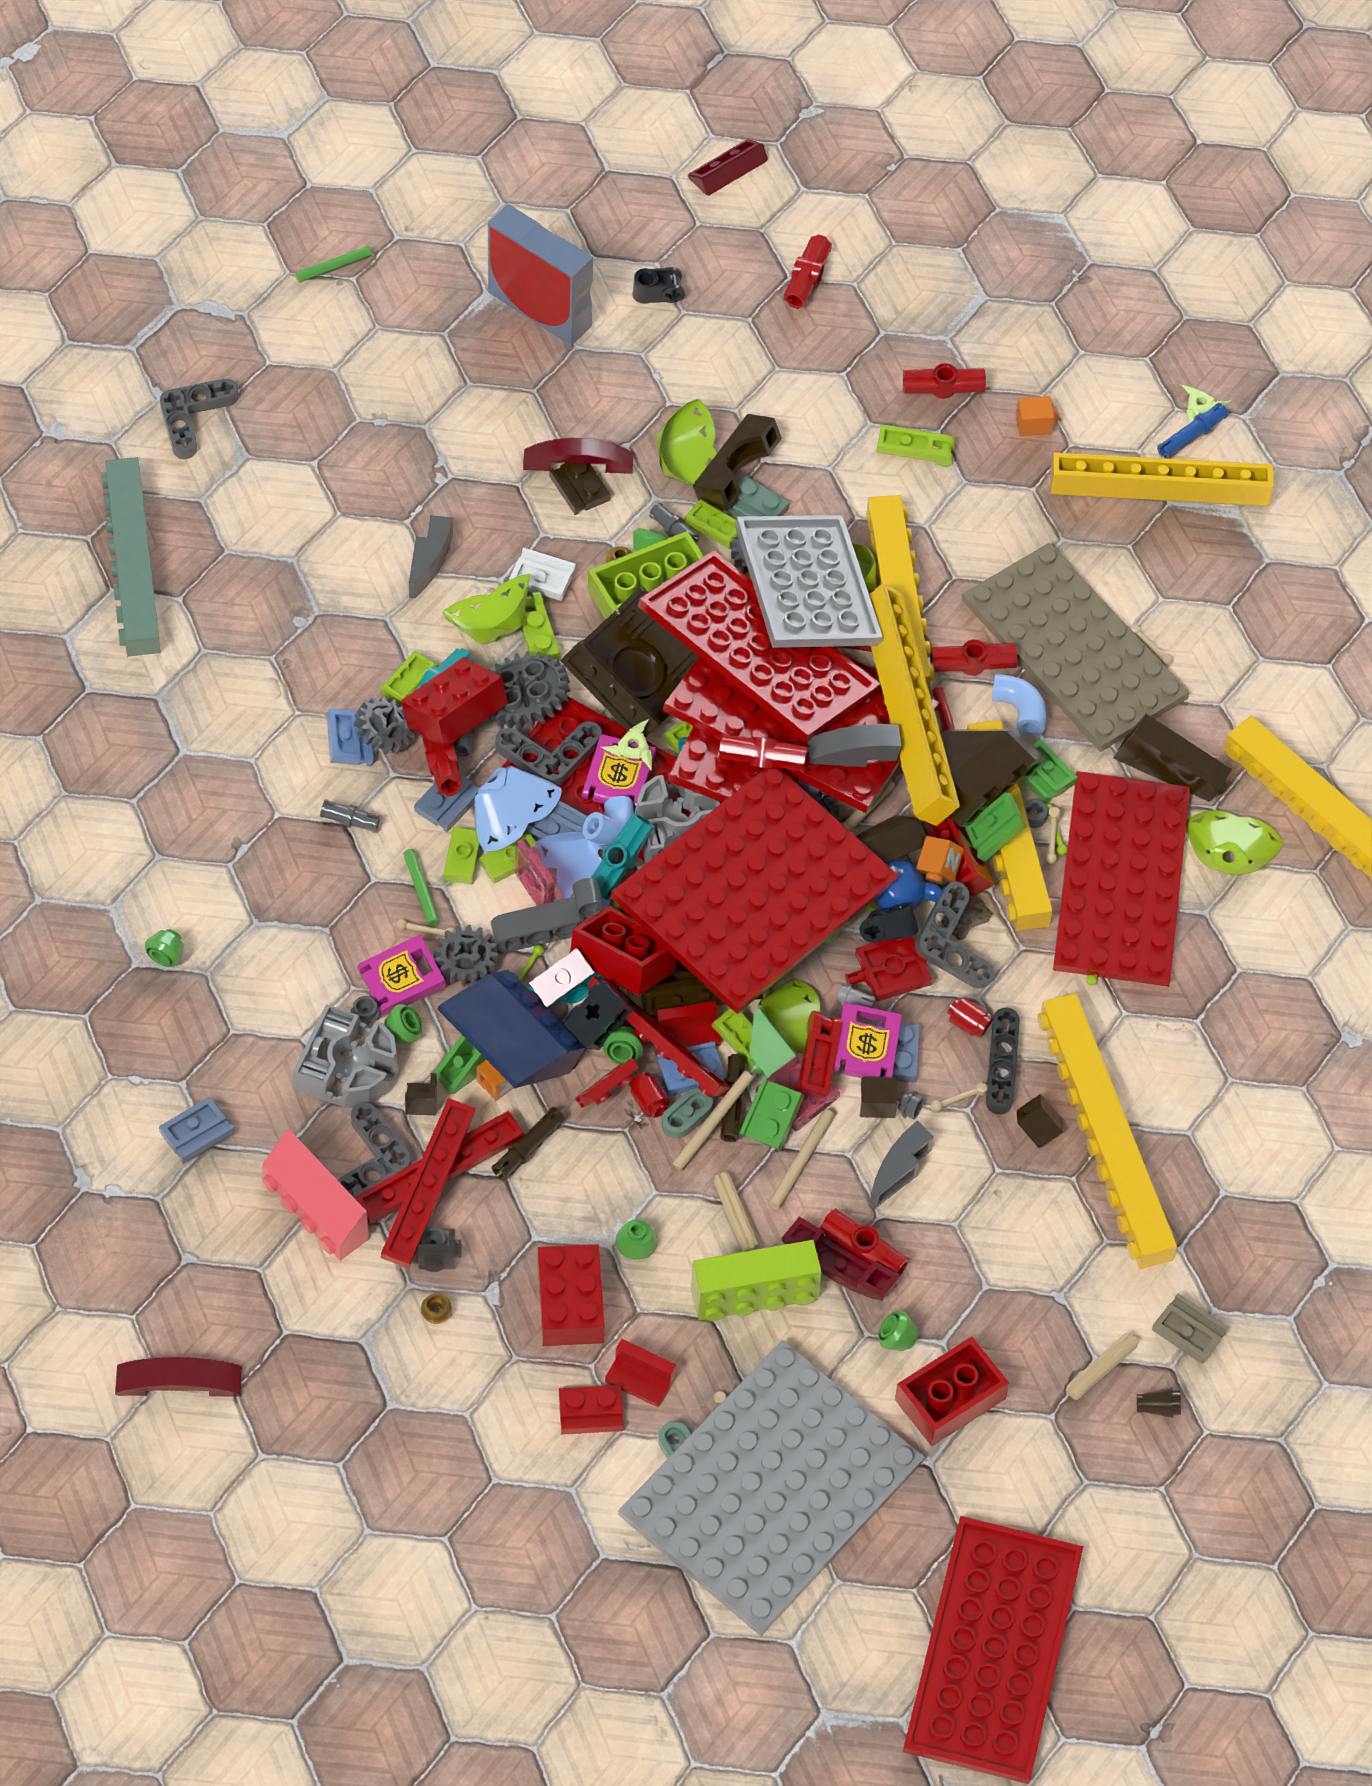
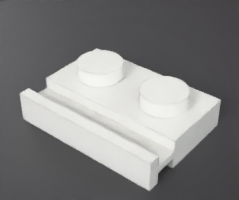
M523 548L522 555L519 557L509 580L521 575L531 574L528 591H540L544 596L562 601L571 582V577L576 571V564ZM525 582L524 584H521V583H520L519 586L522 587V589H523V588H524V585H525L527 582Z

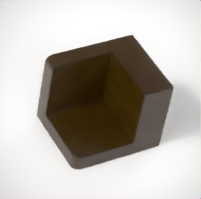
M431 1073L430 1083H407L405 1114L436 1116L437 1073Z
M862 1077L860 1117L895 1118L897 1110V1078Z
M1041 1094L1017 1109V1124L1038 1148L1043 1147L1063 1133L1061 1117Z

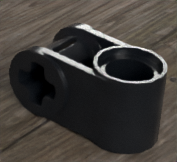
M676 267L639 269L634 274L633 298L642 304L675 303L681 301L685 296L684 288L680 283L682 279L681 270Z
M910 902L873 910L859 927L862 938L870 943L911 937L920 931L912 903Z

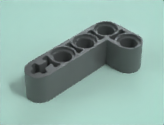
M593 878L578 880L572 887L574 897L494 917L491 920V928L494 941L497 943V950L506 953L571 938L573 928L604 909L598 881Z

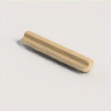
M723 1172L715 1175L714 1184L742 1252L757 1250L758 1242L730 1174Z
M1125 1333L1067 1385V1394L1074 1400L1080 1399L1137 1348L1138 1340L1131 1333Z

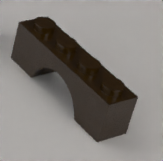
M747 414L693 484L698 501L701 499L717 509L728 510L741 493L735 477L738 469L753 459L769 456L781 441L782 437L775 418Z

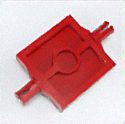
M912 936L903 939L880 941L856 948L855 955L861 970L845 974L847 985L865 981L876 997V1002L930 986L932 978L927 969L928 961L918 955L915 948L916 943Z

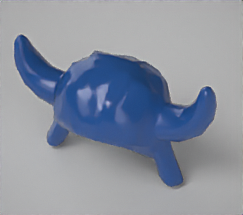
M893 860L886 863L899 876L897 882L875 899L876 904L881 909L910 902L915 910L922 900L937 901L943 888L926 880V874H922L917 870V866L909 863L907 860Z

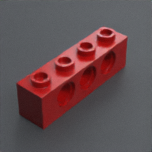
M949 816L937 826L923 821L930 837L950 840L964 848L954 882L963 883L967 887L970 899L994 884L984 861L978 859V852L973 848L965 827H960Z

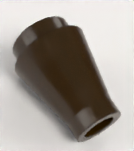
M1173 1387L1137 1394V1413L1144 1412L1174 1418V1415H1181L1180 1390H1173Z

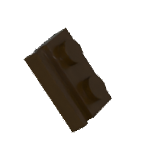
M564 463L558 469L554 470L552 468L549 470V477L574 515L579 514V511L583 509L587 511L610 501L609 491L591 464Z

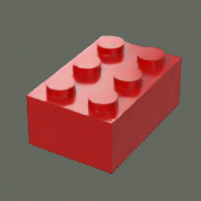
M466 657L456 661L453 665L401 700L407 727L444 748L508 704L502 677Z
M611 906L606 907L572 930L570 953L579 948L596 973L628 989L632 993L641 995L675 972L677 959L633 918Z
M599 1244L538 1247L537 1265L542 1346L604 1343L605 1323Z
M971 1336L897 1383L894 1400L932 1447L1005 1400L1009 1381Z

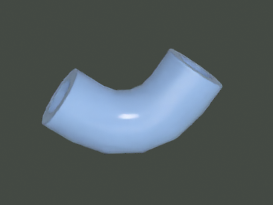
M995 673L992 701L1004 702L1016 707L1018 710L1017 729L1023 734L1040 735L1043 733L1046 724L1045 701L1037 688L1024 679Z
M616 796L608 799L604 804L605 815L599 812L590 814L583 825L584 837L604 846L614 843L632 813H634L633 802L629 797Z

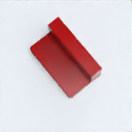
M716 1001L657 1010V1023L686 1048L709 1042H715V1047L721 1045L720 1034L712 1027L718 1016Z
M621 1338L616 1347L615 1360L605 1376V1382L610 1385H621L622 1391L659 1407L676 1379L677 1364Z

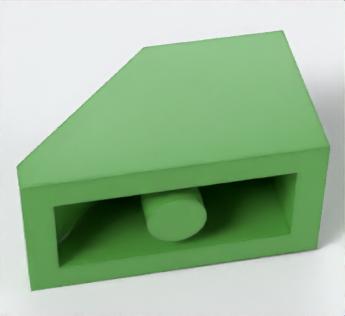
M758 1008L754 1012L749 1052L753 1059L749 1062L759 1075L764 1073L769 1077L798 1053L763 1008Z
M461 1035L433 1073H437V1079L451 1094H455L477 1078L476 1067L486 1059Z

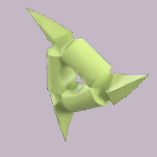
M1181 385L1190 394L1187 407L1190 423L1196 415L1205 413L1218 402L1225 406L1231 401L1215 402V399L1205 392L1190 386ZM1199 401L1204 405H1198L1197 402Z
M648 720L629 729L630 731L618 742V746L601 747L619 757L623 755L625 758H642L650 770L652 769L651 750H649L647 741L642 733ZM636 742L639 746L638 748H630L628 745Z

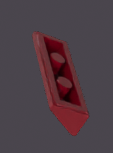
M746 139L690 172L688 178L704 194L709 196L767 162L768 157L763 143Z

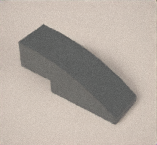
M430 515L427 538L416 537L409 577V598H416L430 584L443 565L453 536V517Z
M898 724L859 725L815 735L807 741V747H810L809 764L866 767L868 759L897 761L901 749Z
M918 1120L898 1138L882 1161L871 1191L869 1207L872 1210H875L918 1176L919 1160L932 1150L934 1136Z

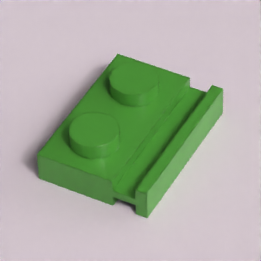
M1040 739L1032 745L1046 759L1029 779L1022 781L1046 804L1052 797H1057L1075 785L1078 777Z
M1005 792L989 805L971 825L965 826L973 848L978 852V859L987 861L1026 828L1025 823L1021 821L1022 816L1013 795Z
M763 1078L739 1133L781 1151L804 1095Z

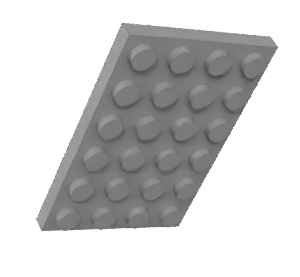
M843 515L737 516L735 528L772 648L875 646L882 642L883 636Z

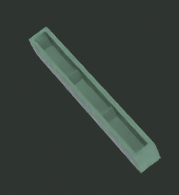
M139 458L105 460L106 472H101L103 489L108 488L109 494H103L105 511L111 510V516H106L107 532H113L114 538L108 539L110 555H116V561H111L112 577H118L119 582L113 584L115 600H121V606H116L117 623H123L124 629H118L120 646H126L127 657L161 653Z

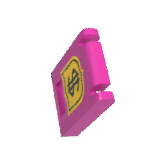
M601 734L585 782L582 798L589 799L592 788H595L594 802L605 804L612 797L634 798L633 808L635 811L641 788L648 782L651 770L642 758H625L623 755L619 757L601 748L618 746V742L621 740ZM636 742L628 745L630 748H638L639 746ZM649 746V750H651L653 766L654 759L656 756V747Z
M421 935L359 963L357 966L360 974H363L362 978L371 996L380 1006L379 1010L383 1016L389 1015L396 1005L403 1004L408 1006L447 987ZM423 956L432 971L422 976L415 963L422 959Z
M844 1002L840 1013L842 1027L833 1072H838L841 1060L846 1061L843 1075L857 1078L880 1077L881 1069H884V1077H892L902 1014ZM858 1016L884 1023L882 1027L856 1022V1018Z

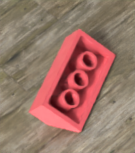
M290 1129L287 1130L262 1164V1182L271 1193L276 1192L281 1197V1202L288 1212H295L299 1216L302 1226L309 1234L314 1233L320 1239L319 1242L322 1248L329 1255L333 1253L341 1261L369 1240L367 1211Z

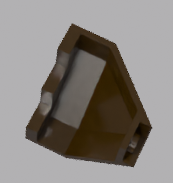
M1017 729L939 730L960 805L949 817L960 827L971 825L989 804H992L1005 792L1008 793L1017 781L1029 779L1046 758Z

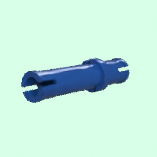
M1218 402L1205 413L1196 415L1190 424L1157 445L1160 456L1169 459L1197 437L1211 432V428L1228 417L1227 408Z

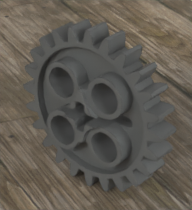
M527 651L522 658H520L518 653L515 654L512 661L507 657L504 658L505 664L503 666L495 664L496 671L494 673L502 677L508 702L507 705L489 717L491 722L497 721L499 727L507 724L508 728H513L515 724H518L519 729L522 730L524 725L529 723L530 727L534 728L535 721L539 720L544 724V717L546 715L555 717L553 710H562L561 702L568 701L566 693L571 691L569 687L570 680L564 665H560L558 658L552 660L550 654L542 658L540 651L534 657H531L530 652ZM520 674H523L525 680V689L530 702L529 707L526 706L524 700V692L519 678Z

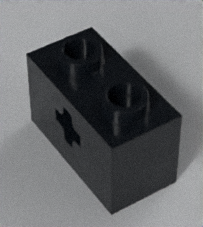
M605 980L597 982L588 991L589 996L570 1011L569 1018L564 1023L586 1048L600 1050L608 1037L617 1031L637 1008L632 1000L615 983Z

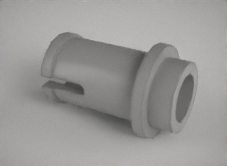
M842 984L836 1001L841 1002V1006L846 1002L872 1008L875 996H870L851 988L852 984L848 986Z

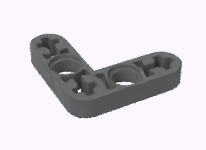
M219 379L170 389L162 393L160 397L161 411L172 451L176 457L189 459L197 452L196 436L189 414L222 408L236 403L238 400V386L236 382L231 379ZM227 390L230 394L225 395L223 391ZM212 392H214V398H211ZM196 394H203L206 396V399L197 402L192 397ZM170 401H174L177 410L172 412ZM177 420L186 423L181 428H175L171 424ZM185 437L188 447L183 448L180 438Z
M584 722L550 754L517 730L504 728L496 735L495 747L501 756L523 771L548 780L559 787L596 750L602 730L594 722ZM584 734L587 735V736H589V737L586 738L585 741H584ZM513 740V744H511V743H507L506 745L503 744V741L509 742V741ZM567 750H574L579 755L575 759H567L563 756V753ZM527 753H534L538 756V759L535 762H526L523 756ZM557 768H558V775H556V774L553 773Z
M952 882L941 891L916 940L915 948L918 955L969 986L981 989L994 980L995 971L988 961L949 939L970 897L969 890L963 883ZM956 890L959 899L952 904L951 908L946 907L952 899L950 893ZM938 913H943L948 917L949 926L947 928L937 925L935 918ZM929 939L933 940L932 946L936 949L928 951L925 942ZM945 946L947 949L943 952L941 958H939L938 955L942 953L940 950L943 949ZM951 952L960 955L962 959L960 967H954L949 963L948 956ZM969 961L972 962V964L969 966L970 970H968L966 973L963 972V970L966 969V967L969 965ZM981 968L984 970L982 975L986 978L978 980V974L975 971Z
M367 1102L359 1103L353 1107L351 1111V1124L375 1157L338 1179L340 1184L348 1191L352 1189L353 1197L411 1165V1155L408 1149L377 1108ZM363 1114L365 1117L370 1115V1124L372 1125L370 1130L369 1124L364 1119L360 1120L359 1115ZM378 1134H384L390 1140L385 1145H377L373 1142V1138ZM392 1150L397 1160L403 1159V1165L399 1166L398 1163H392V1155L390 1154ZM369 1171H376L381 1177L376 1182H368L364 1179V1175Z

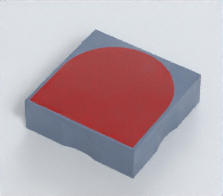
M507 204L488 222V293L572 346L592 326L590 289L593 282V257L564 238L551 233L537 221L515 207Z

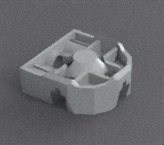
M663 775L655 776L644 784L637 799L635 813L646 818L655 827L642 847L645 862L653 859L658 854V851L660 853L664 850V843L669 836L683 835L719 806L720 802L675 784H668L667 781H664ZM680 793L681 798H677L676 802H672V798L668 800V794ZM682 808L692 812L689 817L681 813Z
M326 1004L293 1071V1089L344 1108H351L363 1102L372 1103L390 1091L398 1074L394 1035L382 1023L376 1021L374 1026L368 1028L365 1023L361 1022L359 1015ZM358 1034L368 1037L366 1044L358 1045V1041H355ZM326 1041L330 1042L327 1050L328 1061L320 1059ZM352 1051L351 1057L342 1058V1053ZM374 1066L390 1071V1076L388 1077L387 1073L374 1069ZM336 1079L346 1082L343 1088V1096L338 1095L336 1097L331 1092Z

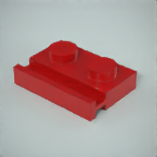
M633 1058L619 1064L575 1098L576 1102L581 1108L593 1102L597 1106L612 1096L609 1092L610 1089L616 1085L622 1088L633 1080L634 1077L631 1073L637 1070L639 1066Z
M621 1385L559 1388L561 1435L624 1431Z

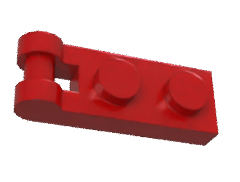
M813 1010L808 1019L809 1028L797 1090L826 1097L829 1095L842 1019L834 1016L827 1018L823 1016V1013ZM821 1028L826 1029L828 1034H821Z

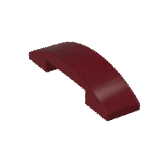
M561 438L540 442L524 449L523 470L549 471L551 469V462L606 464L605 473L633 474V452L606 441L589 438Z
M800 1216L782 1237V1242L785 1245L814 1240L822 1274L866 1297L883 1301L900 1279V1275L874 1261L871 1265L824 1237L822 1229Z
M162 1357L129 1361L117 1365L115 1395L147 1396V1391H209V1396L241 1397L242 1366L224 1361L190 1357Z

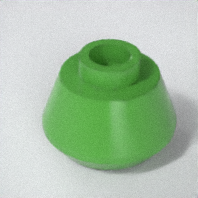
M637 528L633 531V549L641 550L668 538L643 528Z
M171 929L166 931L160 930L146 940V953L152 960L162 966H176L181 962L184 947L181 941L182 937Z
M396 1005L384 1022V1026L394 1035L396 1043L415 1042L421 1036L423 1028L421 1018L410 1006Z
M626 1026L619 1027L617 1031L613 1032L603 1046L605 1055L616 1064H622L631 1058L637 1062L643 1054L640 1037L635 1034L633 1028Z
M631 1220L618 1231L616 1246L620 1253L629 1259H644L655 1251L657 1235L653 1228L645 1221Z
M905 1311L892 1312L885 1318L878 1332L881 1347L889 1350L904 1351L915 1345L918 1339L917 1327Z

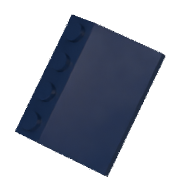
M509 970L485 976L446 1000L437 1008L514 1088L570 1074L586 1048L558 1020L557 1015L549 1011L539 1001L538 996L529 991L519 981L518 976Z

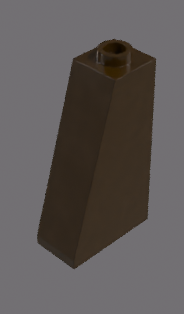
M1145 714L1125 736L1113 757L1121 763L1168 784L1189 786L1190 794L1208 802L1216 794L1221 796L1230 784L1227 777L1232 770L1231 768L1148 714Z
M894 815L856 835V837L884 863H888L922 848L926 834L917 817Z

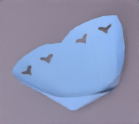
M512 766L498 771L475 793V825L478 842L485 852L496 851L518 840L523 835L528 823L543 819L554 809L560 799L561 788L548 780ZM554 789L555 791L551 793V798H549L547 790ZM535 803L543 805L542 808H538V810L534 812ZM507 826H517L515 829L511 830L509 835L507 834ZM490 836L498 839V841H492L490 844H488Z
M566 832L546 836L536 841L535 857L545 879L552 885L560 888L563 899L572 897L571 894H574L572 887L575 882L584 878H591L602 861L598 850L602 849L604 851L606 846L586 839L583 832ZM542 846L545 849H548L545 858L543 857L544 851L542 850ZM549 867L557 868V877L554 875V872L549 869ZM602 898L604 909L609 906L611 898L608 900Z

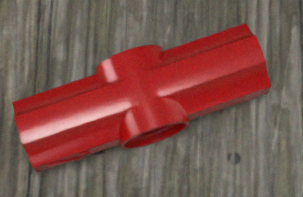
M820 234L811 236L802 257H797L792 270L791 280L784 293V301L790 307L796 309L805 307L814 286L817 287L824 272V264L832 249V243L826 236Z
M941 363L934 369L903 370L904 394L933 393L938 398L946 399L953 396L954 393L985 392L986 373L984 368L956 369L949 363Z
M972 639L965 642L963 646L930 648V664H933L934 672L963 671L969 676H976L987 669L1017 667V649L1014 643L984 644L980 640Z
M723 734L720 742L719 758L750 763L751 766L774 769V767L806 772L810 747L779 743V740L754 737L753 739Z
M422 736L431 777L434 776L438 792L445 794L447 797L456 795L458 790L462 788V780L453 745H448L444 748Z
M837 1208L827 1214L820 1226L825 1235L871 1265L876 1261L901 1276L909 1263L910 1258L881 1239L874 1227L860 1225ZM867 1242L871 1246L863 1247L858 1243Z

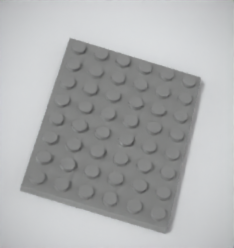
M782 1340L618 1510V1515L758 1635L762 1636L923 1463L925 1457Z

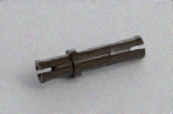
M731 1054V1056H728L727 1076L724 1081L731 1087L745 1071L746 1056L742 1054ZM743 1093L722 1118L720 1139L723 1141L736 1142V1140H739Z
M551 1107L517 1143H511L508 1146V1152L492 1165L491 1168L494 1174L497 1175L501 1171L502 1173L498 1178L506 1180L520 1164H525L530 1158L529 1155L565 1121L561 1111L555 1117L558 1109Z

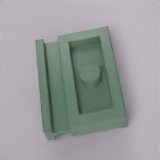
M745 475L738 482L741 493L727 511L735 516H783L789 509L790 502Z

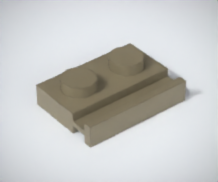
M1177 1293L1175 1299L1153 1324L1152 1331L1203 1364L1219 1344L1222 1337L1226 1335L1229 1327Z

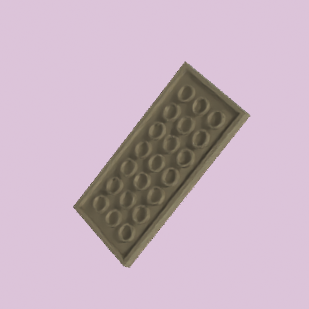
M1050 542L962 594V601L1000 643H1014L1016 645L1018 663L1100 752L1125 738L1145 714L1156 719L1189 697V691Z

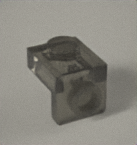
M974 894L970 895L968 903L952 934L958 940L965 939L972 927L989 922L993 912L985 906L983 900ZM946 915L941 921L945 928L949 926V919Z
M449 1229V1244H418L419 1269H425L429 1272L455 1269V1258H461L462 1241L455 1238V1229Z

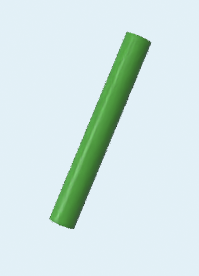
M370 246L360 248L295 273L299 283L370 257L372 256V250Z
M408 849L404 851L403 855L428 926H436L439 924V919L415 851Z

